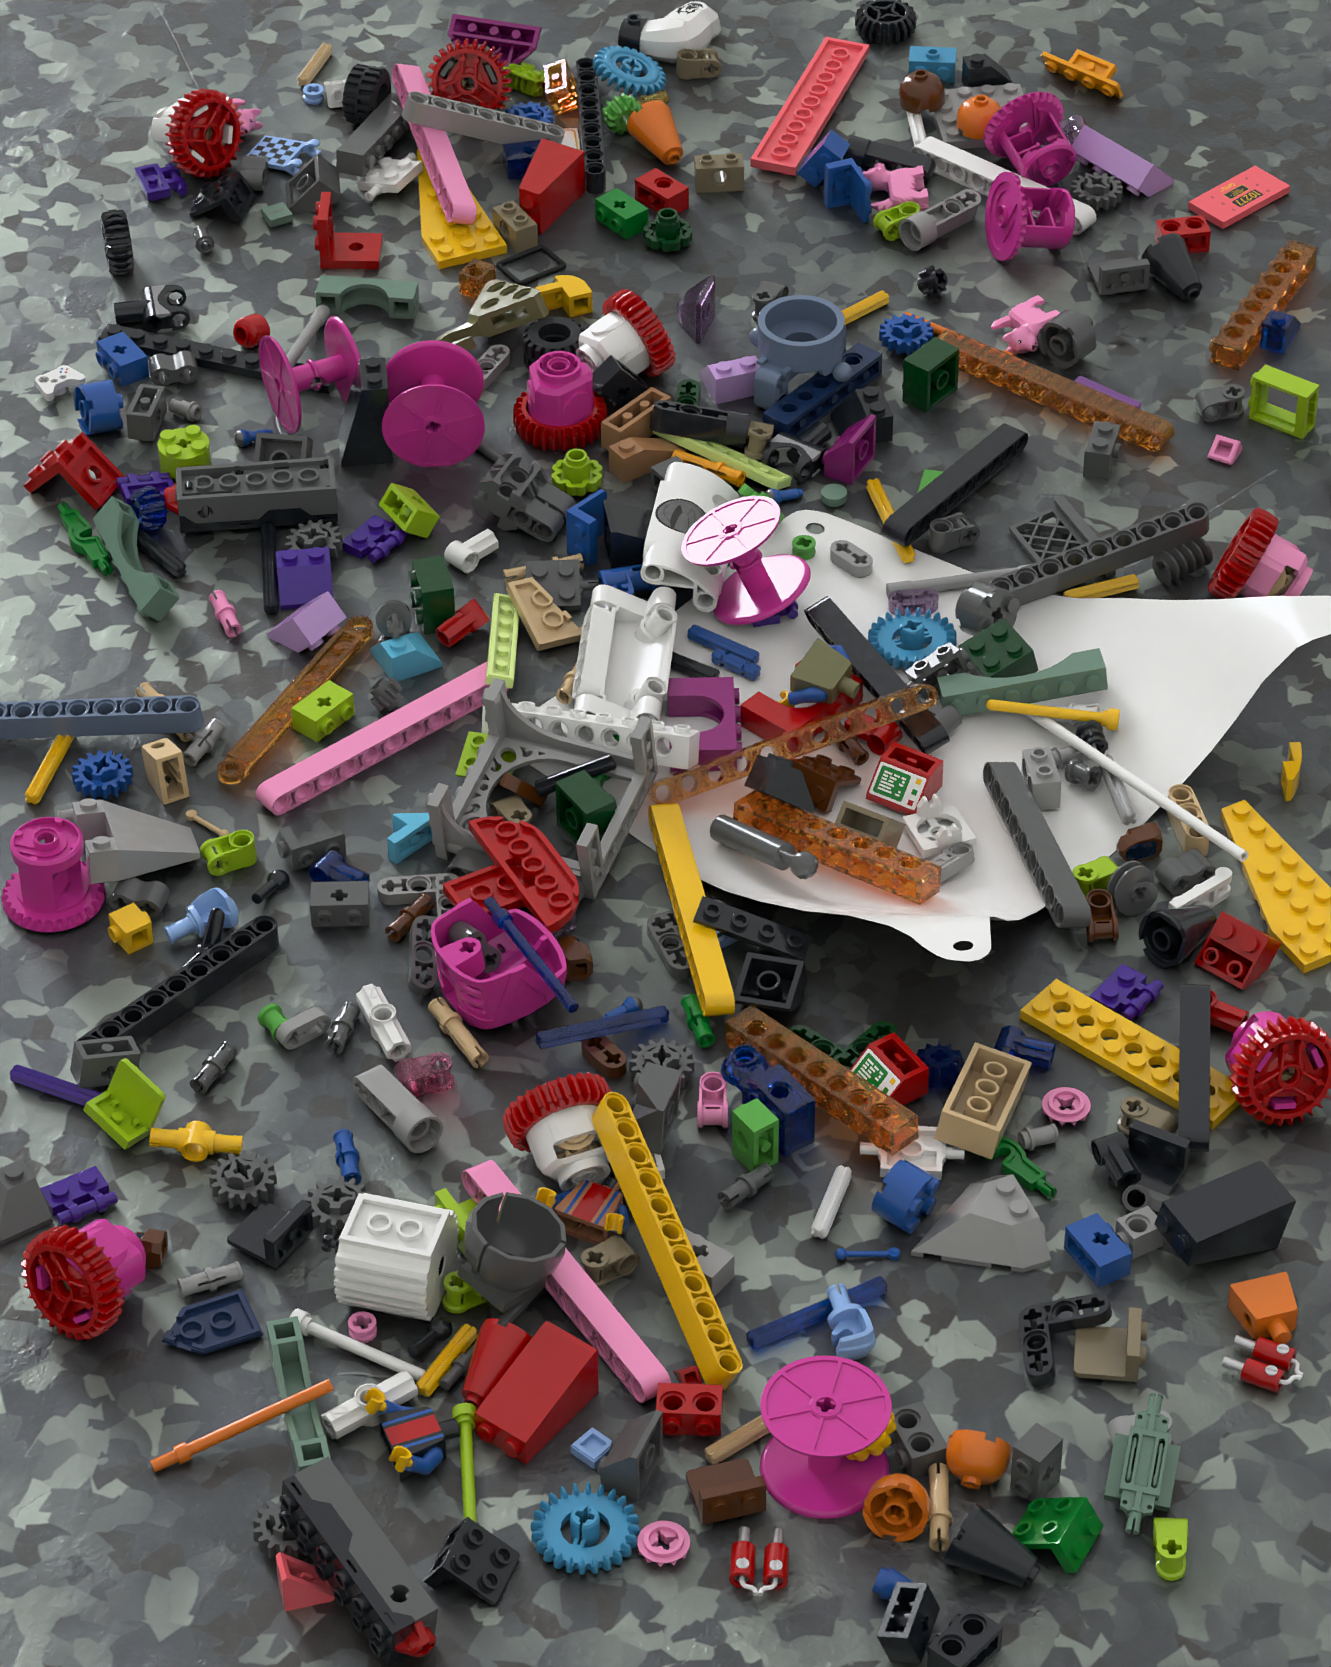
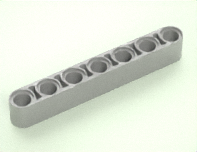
M416 91L408 94L402 112V117L414 124L536 152L543 138L561 144L565 135L564 129L555 124Z

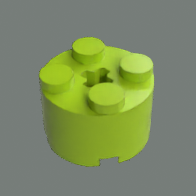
M189 425L186 428L167 429L160 433L158 455L161 473L168 472L170 478L176 479V468L212 465L209 438L201 431L199 426Z

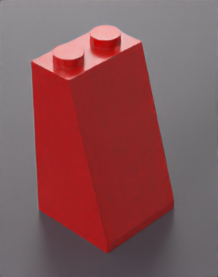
M544 138L540 141L519 186V206L537 223V233L540 235L585 192L584 151Z
M549 1321L543 1323L475 1411L476 1434L483 1441L492 1443L502 1449L508 1456L517 1458L527 1464L599 1393L598 1350Z

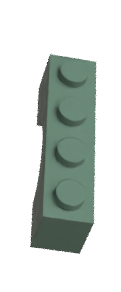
M321 275L315 291L316 308L319 305H326L330 309V313L342 314L346 309L356 305L370 304L386 310L390 318L414 319L419 305L418 282Z

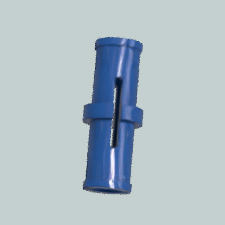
M340 1129L333 1135L337 1151L335 1154L336 1164L341 1169L344 1181L349 1182V1180L354 1178L357 1185L362 1180L358 1166L360 1160L359 1152L354 1147L352 1132L348 1129Z

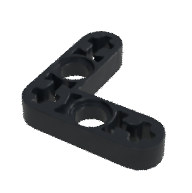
M1100 1293L1088 1294L1025 1307L1020 1312L1019 1326L1024 1367L1029 1382L1033 1385L1043 1386L1049 1384L1055 1378L1056 1369L1051 1334L1098 1326L1110 1320L1112 1309L1108 1297ZM1099 1307V1311H1094V1308ZM1079 1310H1083L1082 1315H1080ZM1064 1311L1073 1312V1315L1068 1319L1057 1318ZM1033 1319H1037L1038 1329L1032 1330L1031 1323ZM1033 1342H1045L1044 1346L1040 1349L1029 1348ZM1036 1361H1042L1043 1371L1038 1372Z

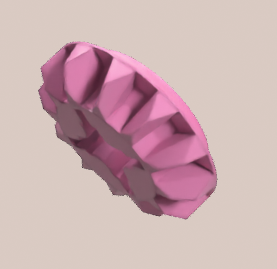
M1059 1087L1049 1091L1042 1100L1043 1115L1049 1116L1050 1122L1059 1121L1061 1126L1064 1123H1070L1075 1126L1077 1121L1085 1122L1087 1114H1090L1091 1103L1087 1095L1082 1091L1071 1087Z
M656 1521L645 1526L640 1531L637 1538L639 1555L645 1557L647 1564L656 1562L660 1568L664 1563H670L674 1566L677 1560H685L687 1551L690 1550V1537L688 1532L675 1522ZM658 1538L666 1545H669V1550L658 1546Z

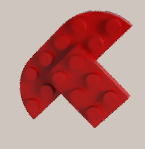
M491 816L468 821L469 831L493 861L494 865L443 883V892L452 905L455 907L460 902L471 898L491 916L503 911L526 906L532 915L551 933L560 930L566 925L578 908L579 885L573 871L547 837L538 828L522 820L519 821V824L512 821H504L502 816Z

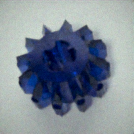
M146 486L133 491V494L130 496V506L139 520L138 529L155 531L158 528H162L167 522L166 515L168 512L166 511V503H164L160 490Z
M938 1042L936 1046L927 1043L926 1047L918 1049L916 1054L929 1067L928 1089L934 1087L939 1092L941 1088L945 1087L951 1090L965 1064L960 1050H953L951 1044L941 1046L940 1042Z

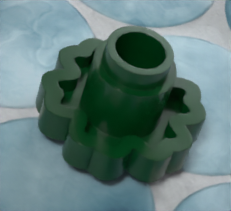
M663 208L659 210L655 221H648L643 227V237L645 238V244L654 250L662 249L665 252L678 251L681 246H688L692 241V229H690V223L680 218L675 209Z

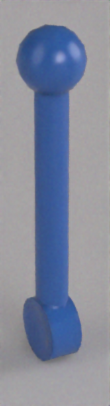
M891 1247L888 1251H846L844 1248H838L835 1251V1257L838 1260H844L846 1257H888L890 1260L895 1261L900 1258V1250L896 1247Z

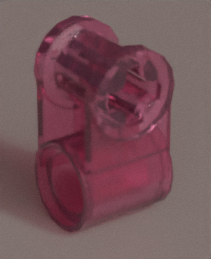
M436 1052L416 1058H406L399 1061L394 1068L396 1079L415 1098L426 1094L445 1092L454 1085V1076L450 1072L452 1059L443 1052ZM436 1061H439L440 1069H437ZM440 1076H443L442 1084L440 1082Z

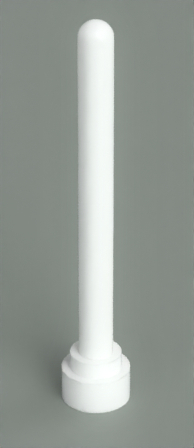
M299 1308L295 1309L290 1316H298L301 1332L304 1336L313 1335L398 1373L407 1371L417 1381L425 1373V1370L315 1323L310 1313Z

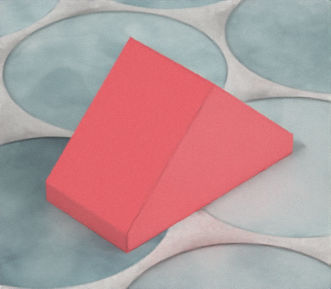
M281 1552L276 1555L278 1585L285 1612L332 1602L335 1599L332 1591L333 1588L327 1580L322 1581L319 1578L314 1565Z

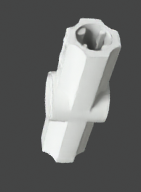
M373 984L363 986L356 993V1001L370 1025L372 1038L379 1042L387 1059H392L395 1062L405 1059L406 1055L411 1052V1044L397 1020L395 1007L388 1003L380 987H376Z
M401 1371L377 1385L372 1383L361 1385L356 1389L352 1399L321 1415V1421L326 1429V1433L333 1440L339 1439L362 1425L367 1427L379 1425V1412L369 1414L365 1408L368 1402H365L363 1397L370 1388H377L384 1393L385 1400L401 1405L418 1395V1388L414 1383L413 1377L407 1371Z

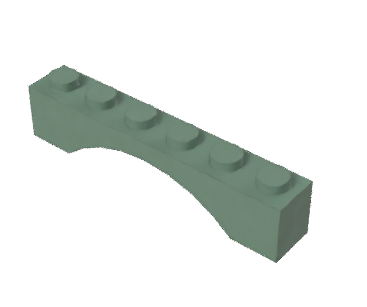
M112 496L93 518L98 529L97 533L103 538L106 544L105 549L111 554L113 564L121 573V580L127 585L129 595L135 600L137 611L146 618L152 617L161 621L180 597L170 581L154 573L145 572L139 560L137 549L139 520L130 505Z
M1100 648L1072 653L1052 667L1023 676L990 678L959 673L937 677L941 706L951 705L957 709L961 716L991 711L986 707V703L990 699L1030 704L1108 689L1106 666Z
M298 1316L266 1322L268 1346L280 1400L312 1386ZM315 1399L284 1413L297 1473L326 1457L331 1459Z

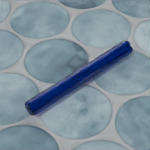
M658 1006L544 1030L536 1033L535 1043L540 1049H546L663 1024L669 1021L670 1013L665 1006Z
M878 1276L847 1289V1293L851 1303L860 1305L886 1294L888 1286L883 1277ZM829 1297L746 1333L747 1343L752 1349H757L827 1319L833 1311Z

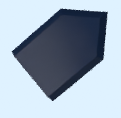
M239 1289L182 1307L176 1316L174 1325L170 1330H167L162 1338V1342L204 1355L263 1336V1332L243 1290Z

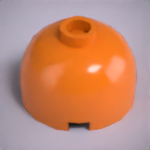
M976 95L965 100L958 109L956 129L958 131L959 129L962 130L965 137L984 140L986 126L993 115L1001 108L997 101L985 95Z
M955 1430L953 1435L949 1434L945 1453L946 1464L954 1477L961 1480V1485L970 1489H980V1486L993 1484L1003 1477L1011 1460L1013 1451L1011 1445L996 1437L995 1443L986 1440V1433L981 1431Z
M894 1473L881 1477L873 1483L864 1500L863 1517L865 1522L875 1535L881 1538L885 1534L897 1536L893 1540L895 1542L912 1540L923 1532L929 1519L930 1499L927 1491L915 1478L907 1474Z

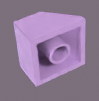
M755 355L707 365L699 371V376L715 404L754 396V378L758 368L761 366L757 364L758 359Z
M327 591L302 605L270 630L267 636L298 653L306 648L312 651L324 642L321 638L325 634L327 637H330L340 630L339 623L347 617Z

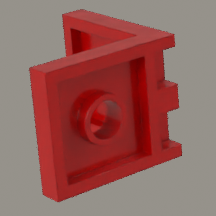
M321 192L320 202H316L315 205L316 216L313 217V229L317 230L315 251H319L320 268L379 269L383 244L382 233H335L331 192Z
M81 432L69 442L64 439L55 447V452L49 450L40 459L42 464L36 465L27 474L30 478L23 486L31 493L60 473L94 510H97L117 488L116 478L125 476ZM89 470L95 474L96 480L90 476Z

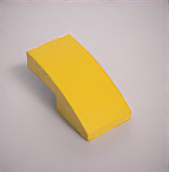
M1289 742L1288 759L1283 761L1281 786L1285 801H1291L1298 788L1302 760L1301 742Z

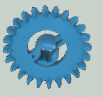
M608 46L599 50L593 59V70H596V76H601V81H606L609 78L608 87L615 82L617 83L615 91H618L620 87H624V94H627L631 89L633 97H636L638 91H640L642 99L645 95L649 98H652L653 95L657 97L659 93L663 92L667 83L666 74L662 67L656 61H652L650 56L646 57L645 53H639L636 49L630 50L629 47L625 46L624 48L621 46ZM618 62H622L620 69L616 65ZM641 71H643L646 75L644 77H639Z
M906 607L905 616H902L896 608L895 618H892V615L886 612L885 619L878 617L877 623L873 622L871 629L868 631L869 643L889 665L893 664V668L902 666L903 670L909 669L915 662L926 658L942 645L950 642L956 646L957 639L953 623H948L947 617L941 619L940 613L937 612L932 619L930 609L926 611L924 616H921L920 607L917 608L915 615H911L909 607Z
M587 1482L584 1493H580L577 1484L574 1483L572 1495H569L562 1486L560 1488V1500L550 1492L549 1504L545 1501H540V1511H534V1520L531 1522V1531L533 1532L531 1539L536 1544V1551L539 1554H544V1561H554V1567L557 1569L566 1566V1572L568 1573L578 1569L580 1575H585L587 1570H590L592 1574H597L598 1569L601 1567L605 1571L611 1570V1563L620 1565L622 1557H629L631 1549L637 1546V1537L640 1533V1527L638 1526L639 1517L637 1514H634V1505H627L626 1496H621L616 1502L615 1489H612L608 1496H604L603 1484L599 1486L598 1491L594 1494L592 1493L590 1482ZM600 1519H602L608 1525L609 1535L603 1542L596 1545L600 1540ZM568 1520H570V1536L573 1544L568 1543L561 1533L562 1527Z

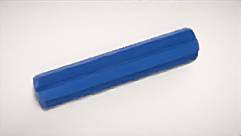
M692 625L688 629L687 637L689 640L712 650L721 648L727 651V654L732 653L748 660V664L750 662L756 664L760 659L758 651L698 625Z

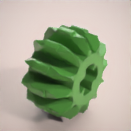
M624 93L620 97L614 95V100L611 102L606 101L608 107L602 109L604 114L602 117L603 122L608 125L607 127L610 131L621 135L625 130L628 131L627 121L635 110L637 113L642 109L635 97L627 96Z

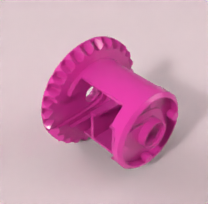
M1032 92L1013 99L1000 108L986 126L984 143L991 154L1003 157L1004 159L1009 158L1018 175L1045 187L1052 186L1064 179L1076 162V152L1060 127L1062 124L1061 120L1064 117V109L1060 100L1051 93ZM1047 141L1049 145H1046L1041 148L1040 146L1045 145V142Z
M1002 172L995 178L986 203L985 232L989 249L997 260L1008 261L1012 259L1021 247L1061 250L1069 243L1075 226V206L1072 196L1066 189L1021 186V180L1013 172ZM1032 210H1040V215L1034 222L1031 212Z
M41 817L21 825L13 833L10 840L11 856L14 863L18 866L19 872L12 873L11 879L6 880L5 888H2L1 899L6 915L14 923L33 931L59 932L80 926L99 912L106 897L105 884L90 883L86 864L80 860L84 852L82 832L77 825L63 818ZM45 839V844L40 843V841Z

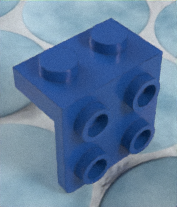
M852 158L826 163L824 179V205L826 208L850 204L863 223L869 222V214L872 213L870 194H872L873 188L871 181L867 180L861 167L857 166Z
M603 489L591 494L566 511L567 553L570 555L581 553L582 562L588 566L597 562V537L604 533L603 500L607 499V492Z

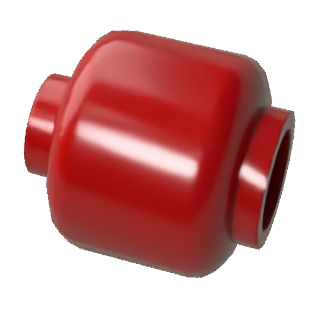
M254 313L239 318L235 322L233 336L240 346L251 349L259 346L263 336H270V327L262 315Z

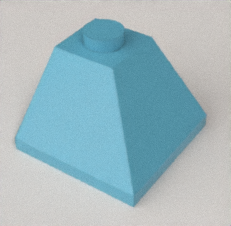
M419 632L405 634L370 648V653L390 679L393 677L397 682L443 667L442 661Z

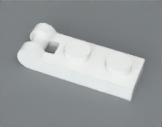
M1227 867L1217 868L1213 877L1201 884L1195 885L1184 894L1173 898L1169 902L1168 909L1206 905L1212 908L1230 896L1231 887L1229 883L1232 880V871Z

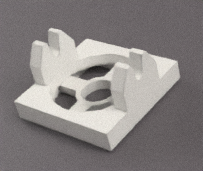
M933 794L930 803L923 796L917 804V813L902 817V823L906 824V832L923 858L939 855L942 850L957 842H968L976 846L977 838L955 805L943 807V802L936 794ZM948 819L954 823L946 827L939 825L937 821ZM928 824L929 829L927 832L918 833L920 825ZM935 831H938V832L936 833V836H933V835L931 834V833H933V832H935Z

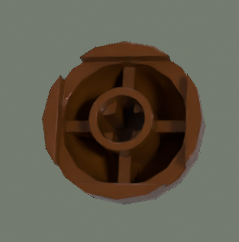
M924 69L908 74L900 83L898 95L900 106L903 110L914 114H921V110L929 109V113L940 109L945 104L943 82L938 75Z

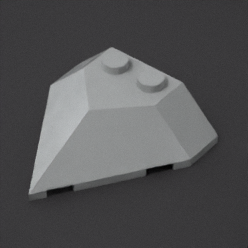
M997 1175L971 1183L911 1251V1256L923 1257L924 1253L942 1256L943 1261L989 1268L992 1267V1264L1010 1266L1011 1271L1022 1273L1051 1264V1257L1040 1217L1014 1175Z

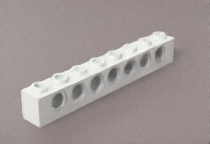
M528 701L519 702L518 704L512 703L517 711L535 725L536 719L539 720L542 724V729L633 755L631 735L638 723V718L622 717L621 719L612 718V714L609 713L590 715L586 714V710L572 709L569 712L561 710V707L556 705H547L544 708L536 707L535 703ZM484 705L482 712V733L488 734L489 729L488 723L485 722L486 711ZM652 721L657 765L689 770L698 764L700 731L690 730L688 725L679 724L670 727L664 726L662 721ZM561 723L566 725L568 733L562 730ZM587 727L592 729L593 737L587 733ZM613 731L619 735V741L613 737ZM665 738L670 741L672 746L671 749H669L665 745Z

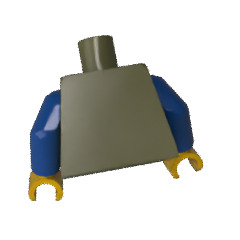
M817 638L790 675V691L792 692L788 693L786 690H783L780 693V697L783 700L777 702L788 707H795V705L802 703L824 702L832 704L840 693L854 698L860 689V683L851 679L852 663L843 646L828 645Z

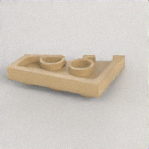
M533 577L507 583L506 591L537 651L580 641L582 627L578 628L571 621L572 616L566 610L562 612L553 603V597Z

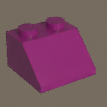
M871 414L848 427L841 436L837 437L830 450L825 451L822 458L824 476L850 485L856 481L875 458L876 415Z

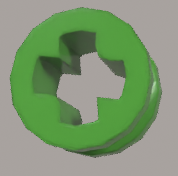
M799 535L793 539L792 555L798 556L803 560H808L815 556L816 541L813 537Z

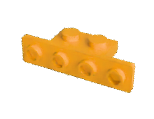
M1079 49L1076 50L1069 61L1045 51L1041 54L1044 67L1048 71L1060 73L1071 81H1079L1089 89L1095 88L1100 90L1108 97L1122 98L1123 93L1119 83L1111 80L1117 71L1115 64Z

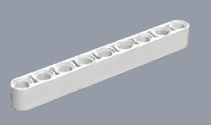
M934 137L925 138L911 149V152L929 156L935 161L936 169L934 173L988 196L995 178L1000 173L1011 172ZM1014 173L1021 180V186L1048 188ZM1073 199L1075 206L1073 234L1079 235L1094 224L1097 218L1092 207ZM1032 210V216L1038 218L1040 210Z

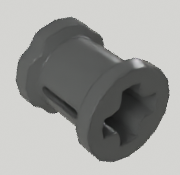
M1077 758L1067 764L1065 769V779L1067 782L1083 784L1084 788L1088 790L1096 789L1101 783L1102 770L1100 767L1087 766L1082 760Z

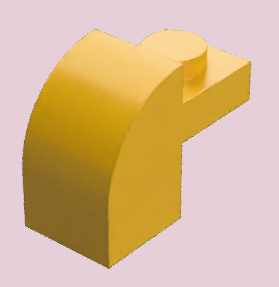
M558 275L555 276L554 283L535 287V289L540 291L548 310L563 307L570 318L593 312L592 291L587 283L578 277Z

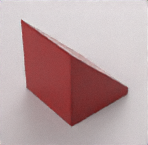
M691 1365L673 1371L681 1384H703L698 1366Z

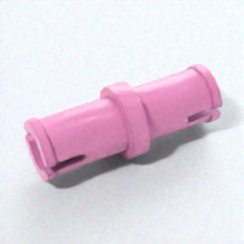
M216 590L214 593L217 596V600L212 593L209 596V601L215 609V617L222 624L228 637H236L234 628H236L238 634L242 632V627L236 618V610L233 605L229 604L225 592Z

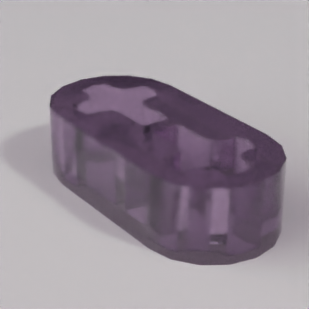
M932 589L893 591L888 596V610L891 614L895 615L897 608L902 616H905L906 607H909L911 615H915L918 607H920L921 615L925 614L928 609L931 610V613H934L938 609L939 595Z

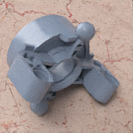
M792 295L776 299L768 303L760 311L758 327L754 328L749 335L750 342L758 348L761 356L757 360V364L761 366L758 368L754 378V404L757 407L767 410L787 396L788 382L799 373L819 371L824 376L832 373L834 379L838 382H846L851 378V366L842 362L843 353L846 351L845 319L843 313L835 304L815 296Z

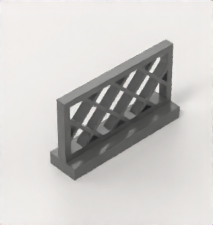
M1064 496L1054 499V507L1009 526V533L1034 563L1060 553L1050 551L1052 546L1064 547L1062 551L1064 552L1099 538ZM1052 517L1057 520L1055 525L1043 524L1045 520ZM1025 529L1034 530L1032 535L1020 534ZM1039 531L1051 532L1049 538L1040 537L1038 533ZM1057 533L1069 535L1067 540L1055 538ZM1034 543L1046 545L1044 550H1037L1032 547ZM1116 570L1103 575L1109 578L1116 575Z

